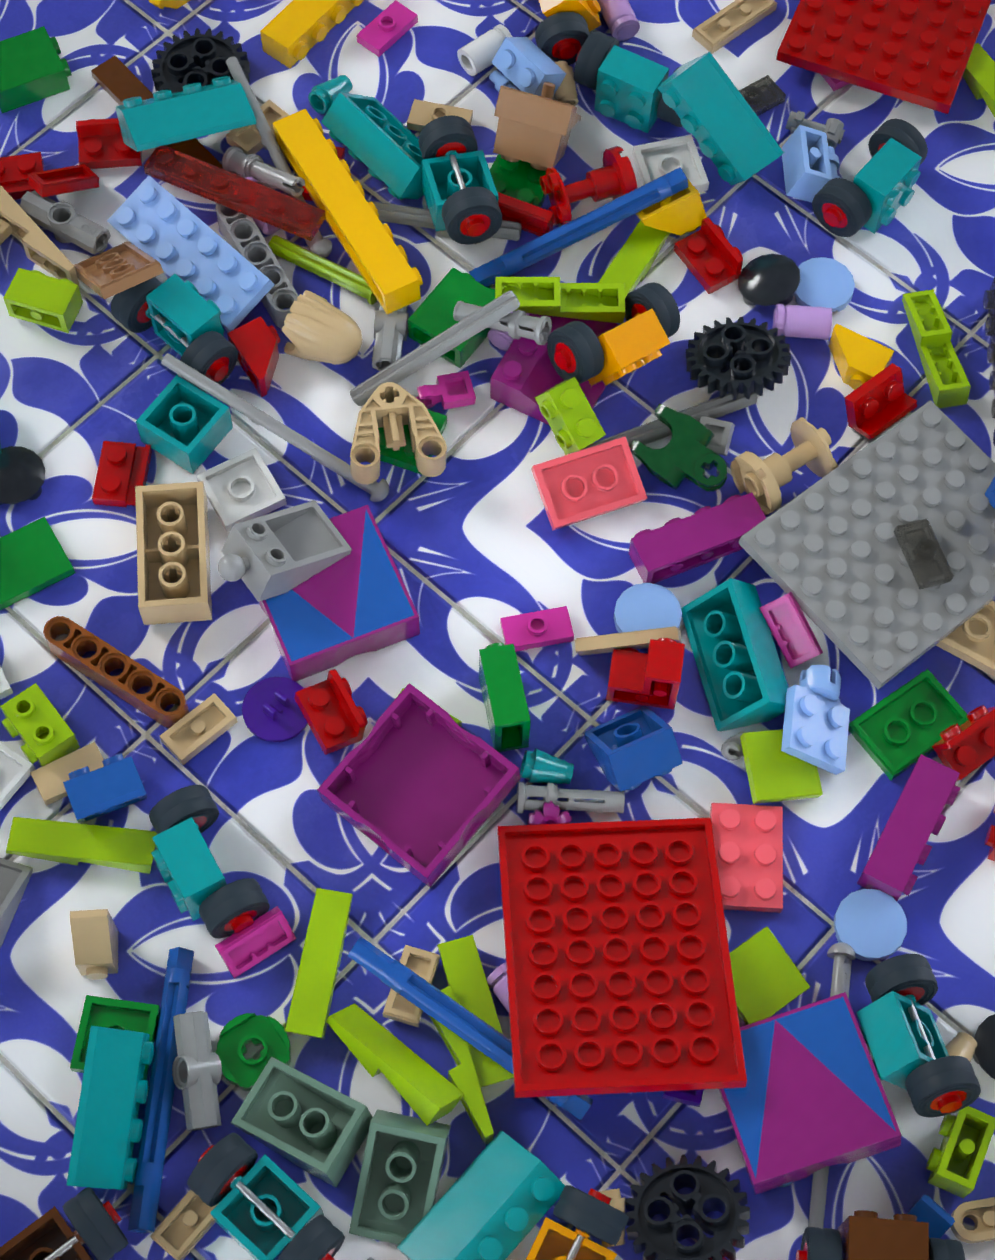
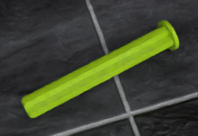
M274 235L268 242L273 254L366 298L367 302L371 305L378 301L361 275L278 235Z

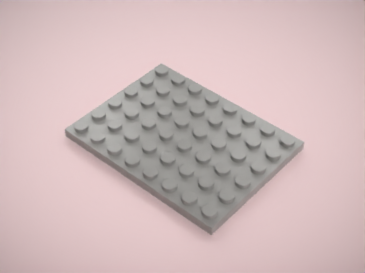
M930 400L741 536L739 544L786 594L792 592L806 615L879 690L995 599V509L985 496L986 490L995 477V462Z

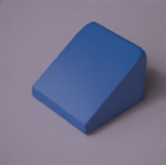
M925 1194L907 1213L917 1216V1222L929 1223V1238H941L955 1222L948 1212Z

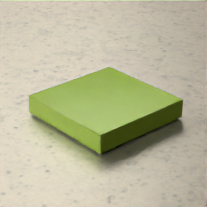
M783 729L747 732L740 736L753 804L819 798L823 795L817 766L781 751Z
M768 926L729 952L737 1011L746 1025L771 1017L810 988Z

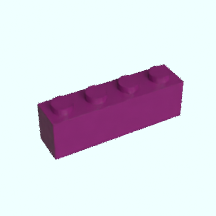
M752 492L743 496L734 495L720 505L712 508L711 506H705L686 518H673L662 527L652 531L645 529L638 532L631 538L629 556L643 583L654 584L742 550L743 548L739 544L741 536L765 520L766 517Z
M922 754L920 755L857 882L858 885L866 889L880 890L891 895L896 901H898L902 893L909 896L918 878L912 872L917 863L922 866L924 865L932 849V846L926 843L931 833L938 836L946 820V816L942 815L941 812L945 804L953 805L960 791V787L955 785L960 775L959 772Z

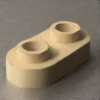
M995 1197L962 1203L952 1212L951 1216L955 1222L950 1228L955 1237L960 1241L972 1244L995 1240ZM965 1217L971 1218L974 1221V1230H968L964 1227L963 1219Z

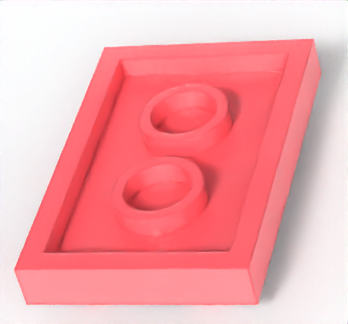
M626 436L533 465L531 468L552 530L634 505L647 499Z
M711 803L710 818L723 909L781 913L783 910V806Z

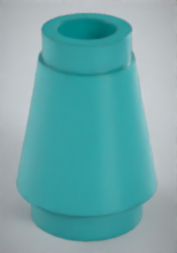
M340 75L314 86L308 95L310 105L319 114L327 113L339 92L349 93L352 90L351 80L346 75Z
M536 748L534 751L526 750L521 764L520 778L528 779V783L570 784L574 764Z

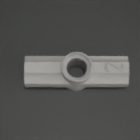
M35 190L32 192L27 191L21 198L20 207L36 224L53 232L57 241L73 243L94 255L102 253L107 248L111 237L109 230L76 213L72 204L65 201L55 202L48 197H41Z
M381 305L379 310H376L372 368L382 371L401 359L403 341L407 340L409 313H407L409 305L388 315Z
M196 1011L173 1016L178 1056L173 1062L172 1075L176 1087L182 1090L187 1131L221 1126L217 1085L222 1077V1065L219 1056L212 1052L207 1012Z

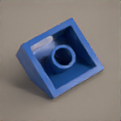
M645 705L583 732L605 777L620 792L633 790L639 787L642 782L655 776L666 775L673 768L683 764L672 727Z
M118 754L103 760L104 767L90 772L87 766L68 774L70 780L63 782L78 823H85L147 799L145 788L132 756L124 759L123 754Z

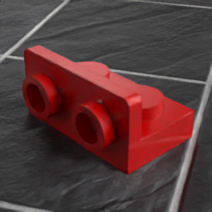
M118 118L76 121L79 165L85 164L90 169L142 166V151L137 152L124 144Z
M709 217L702 219L699 231L683 238L674 245V252L708 294L737 280L741 274L743 265L741 252L737 247H733L729 243L721 227L715 225Z
M893 363L844 397L848 426L870 440L917 407V400L904 393L902 368Z
M336 669L328 671L327 680L295 692L294 697L325 755L363 740L365 728L368 724L363 708L356 706L351 697L352 691L348 681L344 677L341 678Z
M981 705L970 711L966 715L968 721L961 726L956 723L939 734L942 739L932 745L942 763L960 773L957 781L963 779L995 756V706L986 708L985 705Z

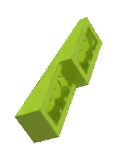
M975 43L963 78L976 100L983 98L995 117V61L979 43Z
M640 220L598 283H625L626 297L631 291L635 290L639 281L642 282L670 233L645 226Z
M495 277V299L507 291L514 292L520 302L519 308L514 311L521 310L529 314L624 323L625 283H560V277Z
M934 290L903 294L902 302L934 404L938 408L967 404L971 385L951 343L953 332Z
M13 817L6 853L78 866V862L150 874L153 861L151 852L155 850V843L152 837L156 836L157 833L156 831Z
M321 888L316 889L285 1028L287 1033L325 1039L326 1020L330 1013L337 970L340 967L353 894Z
M473 935L438 944L437 947L448 986L451 985L455 1001L503 1034ZM468 1043L481 1088L513 1079L512 1073Z
M451 985L440 990L455 1001ZM429 1015L457 1064L455 1068L448 1071V1081L464 1093L460 1102L482 1141L487 1145L494 1139V1132L468 1043Z
M355 1003L330 1015L326 1020L327 1024L372 1077L383 1073L426 1126L452 1112L463 1097V1092Z

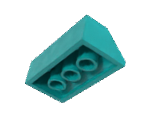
M711 52L683 64L657 87L662 94L665 104L676 112L681 119L683 128L687 132L692 133L698 141L702 153L713 161L718 168L720 177L731 186L746 181L784 153Z
M230 76L212 79L213 84L201 87V83L188 84L183 86V91L172 93L171 90L157 91L153 93L154 98L142 100L140 96L123 100L124 105L115 107L123 142L137 152L257 124L242 84L231 80Z
M339 92L321 121L330 130L329 135L334 140L343 143L349 149L348 153L354 159L363 162L369 168V174L383 181L389 187V193L397 199H419L423 196L424 193L421 187L423 157L419 148V139L375 97Z
M732 578L681 608L684 626L716 730L720 732L768 722L785 712L787 688H789L769 626L760 610L762 605L756 586Z
M91 1026L67 1186L122 1190L127 1189L128 1182L134 1181L137 1159L132 1158L134 1142L139 1143L143 1128V1120L138 1119L140 1103L145 1104L148 1094V1080H143L145 1065H151L154 1054V1042L149 1041L150 1034Z
M500 1131L398 1245L397 1249L408 1260H506L558 1200L565 1185L540 1159L505 1132Z

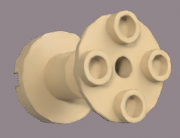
M801 417L792 422L790 431L795 448L781 456L778 453H773L762 460L754 453L745 451L735 457V460L731 462L730 468L733 480L740 494L744 491L747 494L752 492L764 515H768L780 508L782 503L780 487L792 481V472L806 464L817 476L824 477L837 468L838 464L829 448V445L832 443L831 437L824 428L816 429L805 418Z

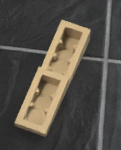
M0 185V218L11 225L12 235L22 241L27 258L56 278L69 279L79 285L74 265Z

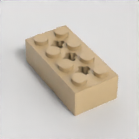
M203 481L135 486L138 608L143 624L155 625L212 620L208 501Z

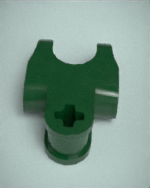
M659 404L654 411L655 416L671 430L672 438L670 442L660 449H652L639 441L633 440L629 445L631 453L654 477L675 490L684 478L707 492H714L722 488L727 480V465L721 456L707 448L715 436L713 432L691 416ZM713 466L716 467L717 477L711 475L708 479L705 478L704 469L711 470Z

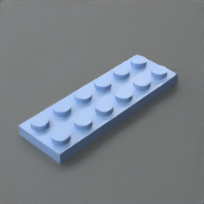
M149 175L107 220L130 243L160 262L165 274L169 277L176 274L184 282L186 280L190 281L196 287L200 296L206 301L208 299L212 300L221 311V323L230 331L237 327L275 285L266 275Z

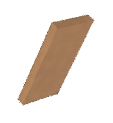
M128 241L74 265L78 279L103 299H107L164 273L160 262Z

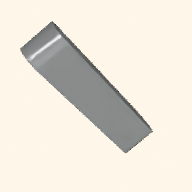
M224 196L217 201L215 207L220 232L228 244L275 284L261 299V302L274 324L282 329L285 325L284 321L287 314L291 313L290 309H283L291 308L294 300L297 301L298 294L244 203L236 196Z

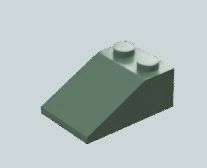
M271 1057L231 1123L299 1168L337 1187L365 1140L373 1116L366 1105Z
M379 1109L376 1110L370 1122L349 1234L398 1245L406 1238L435 1204L451 1125L433 1122L426 1126L420 1118Z

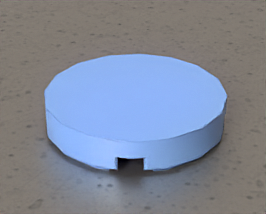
M826 257L811 258L799 265L800 283L797 290L793 293L798 305L832 308V312L837 310L840 312L851 302L855 283L853 275L845 265L837 260Z
M642 583L633 585L623 591L616 601L613 618L616 630L619 633L674 626L679 629L682 611L679 601L671 591L658 584Z
M861 889L850 893L841 901L834 916L835 936L838 943H847L853 948L857 959L862 961L883 960L893 955L902 945L907 933V918L901 905L891 895L880 890Z

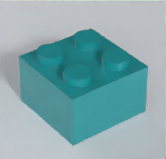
M178 375L175 376L136 420L141 442L151 445L152 449L192 474L233 428L228 406Z

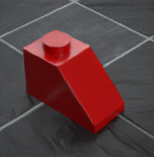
M260 316L228 332L227 336L228 341L238 351L237 362L260 396L263 397L268 394L279 360L278 343L281 340L274 326H267Z

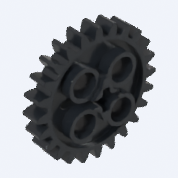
M196 28L195 34L192 36L187 31L183 32L184 38L182 39L173 35V44L164 42V51L157 50V59L152 60L153 69L151 73L156 91L171 90L172 93L183 91V86L201 83V87L213 84L212 79L230 76V79L234 80L226 64V60L233 56L237 57L248 82H250V65L247 52H242L241 43L234 44L232 36L224 40L222 31L216 36H212L211 29H208L204 35Z
M726 317V324H721L715 320L714 328L704 325L703 333L695 332L694 340L688 341V349H686V371L690 372L691 380H698L697 387L702 388L708 385V394L718 390L720 391V398H723L727 393H732L733 400H736L739 394H744L746 399H750L751 392L763 396V388L773 391L774 383L782 384L783 376L788 375L791 360L790 344L785 343V335L778 336L777 328L768 330L767 322L759 326L756 325L755 318L750 320L749 323H744L743 317H739L738 321L734 323L729 317Z
M683 1154L678 1165H674L673 1161L667 1157L666 1168L661 1169L655 1163L651 1164L653 1176L650 1177L642 1172L639 1174L642 1186L631 1185V1195L634 1198L625 1199L626 1210L629 1211L625 1213L629 1216L626 1224L629 1226L626 1229L628 1240H635L633 1242L635 1254L644 1251L643 1260H723V1257L736 1260L734 1247L744 1248L745 1240L742 1235L749 1234L750 1232L749 1222L746 1221L750 1219V1207L745 1206L748 1204L746 1192H739L741 1190L739 1179L729 1181L730 1171L728 1168L717 1173L716 1161L713 1160L707 1167H704L699 1155L693 1164H688L687 1158ZM684 1187L692 1188L694 1190L690 1194L686 1195L677 1192L679 1189ZM662 1195L668 1196V1197L672 1200V1202H671L670 1200H668L667 1198L661 1197V1196H662ZM712 1211L723 1213L721 1217L716 1219L706 1216V1214ZM656 1214L668 1216L667 1219L660 1222L651 1219ZM703 1231H704L705 1233L709 1234V1235H712L713 1237H712V1238L707 1237V1236L703 1233ZM685 1238L697 1240V1243L692 1246L680 1244Z

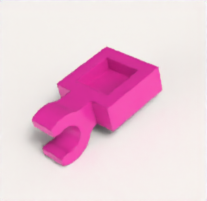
M468 370L439 375L436 379V385L417 387L418 396L416 398L427 409L439 402H442L443 409L446 410L474 405L476 401Z

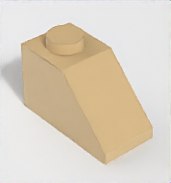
M108 909L70 911L75 966L81 976L86 975L88 979L99 980L107 978L108 974L118 973L119 931Z

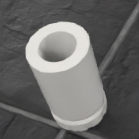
M499 24L457 51V56L463 69L469 75L475 76L491 66V62L505 37H512L509 30L504 25Z

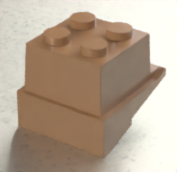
M544 82L541 96L500 86L494 116L499 117L493 153L500 154L501 158L506 161L519 162V160L531 163L530 166L532 168L546 171L548 167H554L564 156L571 130L578 121H581L582 116L576 113L577 107L574 105L552 100L555 84Z

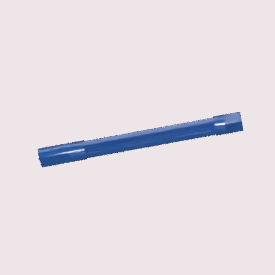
M681 167L469 271V274L477 282L488 287L495 283V277H509L688 188V179Z
M362 937L357 940L347 955L513 1074L510 1039L398 960L392 959ZM587 1095L546 1097L580 1120L593 1102V1099Z
M182 947L169 949L128 1225V1231L145 1234L155 1231L175 1090L172 1067L175 1058L178 1056L173 1016L186 1013L194 957L193 950Z

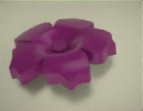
M550 801L549 803L544 802L543 813L538 809L534 813H529L528 824L570 823L572 817L568 811L560 813V807Z

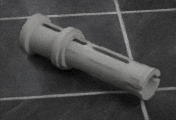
M232 146L223 155L222 166L227 173H238L243 179L253 177L294 197H299L305 189L295 185L298 183L305 186L303 178L264 163L257 154L248 155L240 147Z
M458 301L454 307L453 318L459 322L482 308V306ZM517 310L509 313L487 328L508 332V335L513 339L519 340L523 337L535 340L538 345H545L551 334L552 321L548 316L537 318L526 315L525 311Z
M518 781L516 811L520 814L524 810L535 811L538 809L543 811L544 802L549 803L552 801L560 807V810L624 813L625 793L624 791L558 789L554 783H548L547 786H531ZM527 797H543V799L534 800L527 799ZM558 798H567L566 801H557ZM574 799L604 800V802H577Z

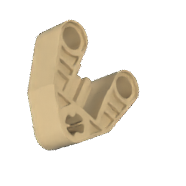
M386 382L378 386L358 413L350 452V467L352 478L360 484L368 485L374 483L380 476V437L378 430L380 427L384 428L386 447L397 451L400 450V447L406 446L403 425L408 424L412 452L415 454L417 469L422 475L436 477L442 474L446 468L447 445L426 406L394 382ZM433 454L436 457H428L426 455ZM361 462H370L371 464L363 465V464H360V463H361Z

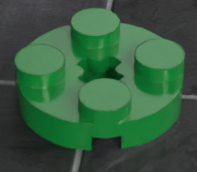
M255 1013L239 1015L229 1021L219 1035L216 1054L221 1060L222 1075L231 1084L238 1086L244 1091L252 1089L271 1057L287 1065L291 1063V1045L287 1032H285L284 1027L276 1019L270 1016L265 1017L263 1015H255ZM251 1042L255 1047L260 1044L264 1047L260 1051L261 1057L257 1060L253 1058L246 1059L243 1056L247 1053L246 1045Z

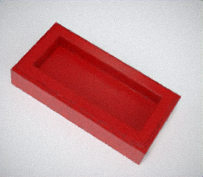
M82 164L28 174V184L41 197H48L98 188L99 177L88 166Z
M497 192L502 220L519 222L522 225V230L537 236H542L553 230L554 212Z

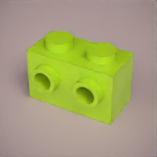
M18 268L3 298L9 316L69 333L83 304L78 284L69 279H57L46 276L38 270L29 271Z
M575 377L563 381L535 397L542 415L549 423L556 441L563 449L565 455L580 451L606 436Z
M36 683L0 706L6 717L1 723L12 738L16 736L21 738L24 745L20 749L32 764L38 761L42 767L80 748L75 734Z
M970 1106L955 1113L945 1115L938 1134L944 1136L940 1149L933 1148L926 1165V1169L931 1171L927 1183L963 1199L974 1190L995 1130V1117Z

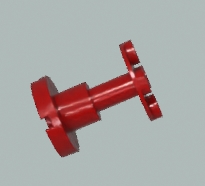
M615 146L605 149L602 159L603 167L588 171L586 179L565 186L557 170L554 167L547 168L546 175L540 177V186L543 193L549 196L551 203L549 211L554 212V225H564L572 221L571 203L590 197L594 202L611 197L615 200L638 188L635 173L628 156L621 157L620 155L624 151L622 147Z

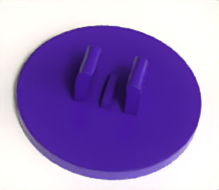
M270 677L256 683L247 692L242 705L243 719L249 731L256 737L268 742H284L298 736L308 723L294 697L295 692L304 689V687L286 677Z

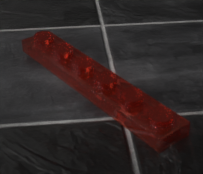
M165 145L156 147L144 164V171L147 175L309 241H312L326 219L325 210Z

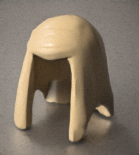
M305 290L303 295L300 294L297 297V301L294 300L290 308L291 313L287 314L284 321L285 325L281 330L292 342L286 343L284 347L286 354L305 360L331 363L333 365L348 363L357 356L362 345V332L358 324L349 315L329 303L323 297L308 290Z

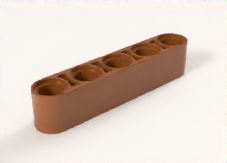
M56 616L46 622L43 633L51 652L57 658L159 724L170 728L189 713L185 696L180 689L82 626L64 616ZM61 634H69L64 640H55ZM86 652H96L95 655L90 658H82V656ZM115 669H123L120 675H109ZM141 687H152L151 690L145 694L136 693L137 690ZM168 705H180L179 708L173 712L164 711V709Z

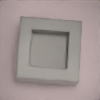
M701 416L700 423L715 435L707 448L718 455L727 456L735 424Z

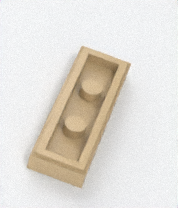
M735 0L694 28L692 37L713 54L774 12L777 8V2L775 0Z
M676 626L581 637L574 640L575 651L580 656L613 652V649L649 648L650 639L670 638L677 643H682L681 632Z
M190 1189L150 1237L175 1260H184L214 1225L215 1221L210 1212L217 1205L208 1206Z

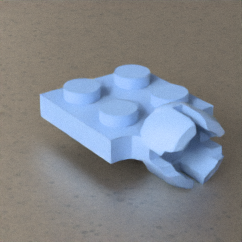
M811 665L807 670L801 671L799 685L795 684L787 688L781 751L837 775L844 772L846 767L850 709L842 705L839 700L841 676L838 670L832 669L830 682V666Z

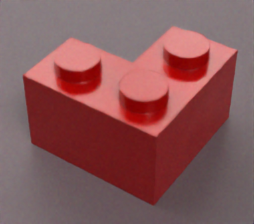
M659 638L658 640L650 639L648 653H640L634 648L613 649L606 700L674 710L681 683L685 644L677 643L670 638Z

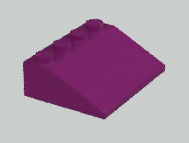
M529 314V316L541 318L542 316H548L539 314ZM548 316L552 321L551 333L573 321L585 323L593 330L597 337L619 326L612 322ZM523 337L519 340L514 339L490 378V398L549 425L542 415L535 397L565 380L556 372L550 361L547 343L545 345H538L535 340ZM588 380L579 384L592 409L606 388L603 380L593 386L590 385Z

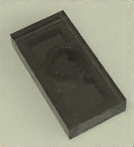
M769 75L739 90L757 116L785 102L786 94Z
M928 518L896 526L894 534L919 589L951 582L954 575Z

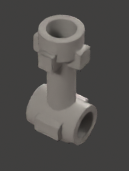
M790 112L785 128L791 130L790 133L793 134L797 127L802 125L825 132L827 134L828 146L834 149L837 147V144L841 143L845 130H843L844 123L839 119L829 118L824 125L805 119V112Z

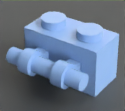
M505 37L491 62L504 75L495 70L490 74L489 79L495 84V89L498 92L500 86L517 89L514 86L516 85L521 91L541 96L544 82H549L556 85L555 95L566 73L528 37Z
M799 125L781 148L784 151L782 162L785 190L787 196L812 203L814 196L828 181L840 178L837 174V170L840 167L839 157L835 154L834 148L828 146L827 134L825 132Z

